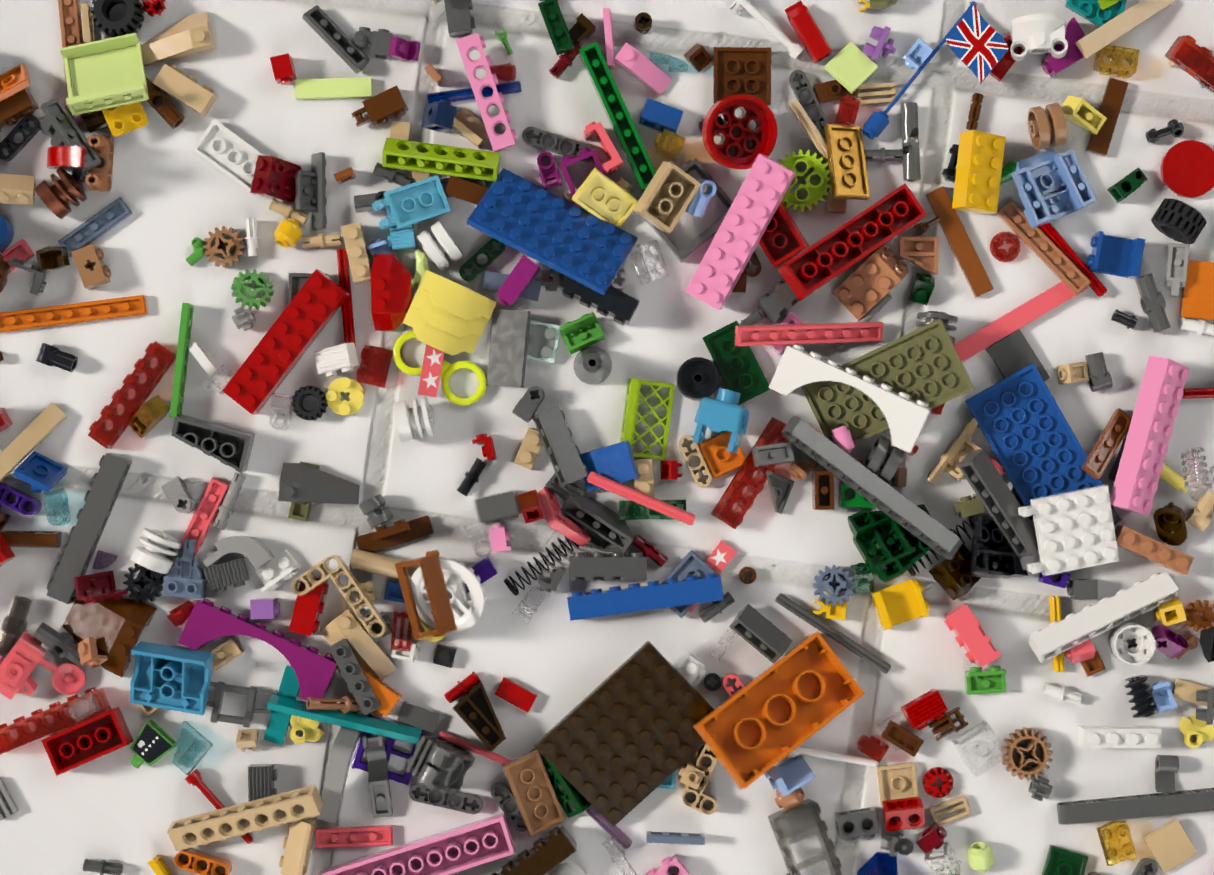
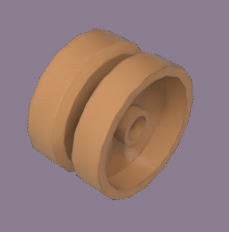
M1059 103L1048 104L1045 109L1041 106L1029 109L1028 129L1035 149H1045L1049 147L1050 143L1053 146L1066 143V120Z

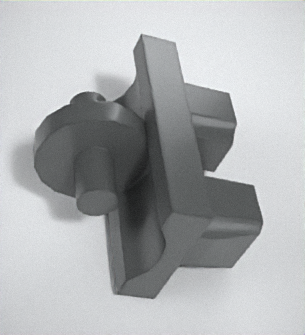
M1214 687L1197 690L1196 701L1207 702V709L1196 708V719L1207 721V724H1213Z
M898 832L894 836L885 834L882 837L880 848L890 851L889 856L895 857L899 853L901 855H909L913 851L914 845L910 839L902 838L904 833Z

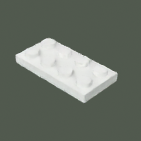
M214 119L192 150L250 192L258 155L263 154Z

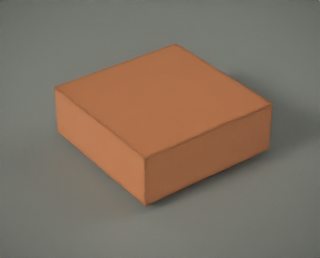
M428 64L424 68L426 73L438 86L443 83L442 76L431 64Z

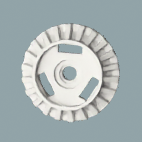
M439 557L446 588L452 594V598L449 599L457 630L451 632H461L473 626L481 617L485 609V588L480 583V577L475 576L474 570L471 567L467 568L464 566V562H457L454 558L445 559V557ZM419 567L410 580L417 612L426 624L436 629L421 568ZM465 583L469 588L471 599L467 597Z

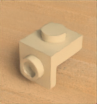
M687 761L685 765H681L678 771V775H680L679 781L697 790L705 772Z

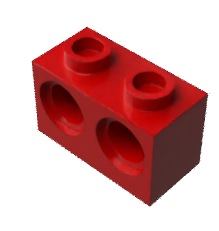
M920 796L882 801L883 822L886 831L925 827L924 806Z

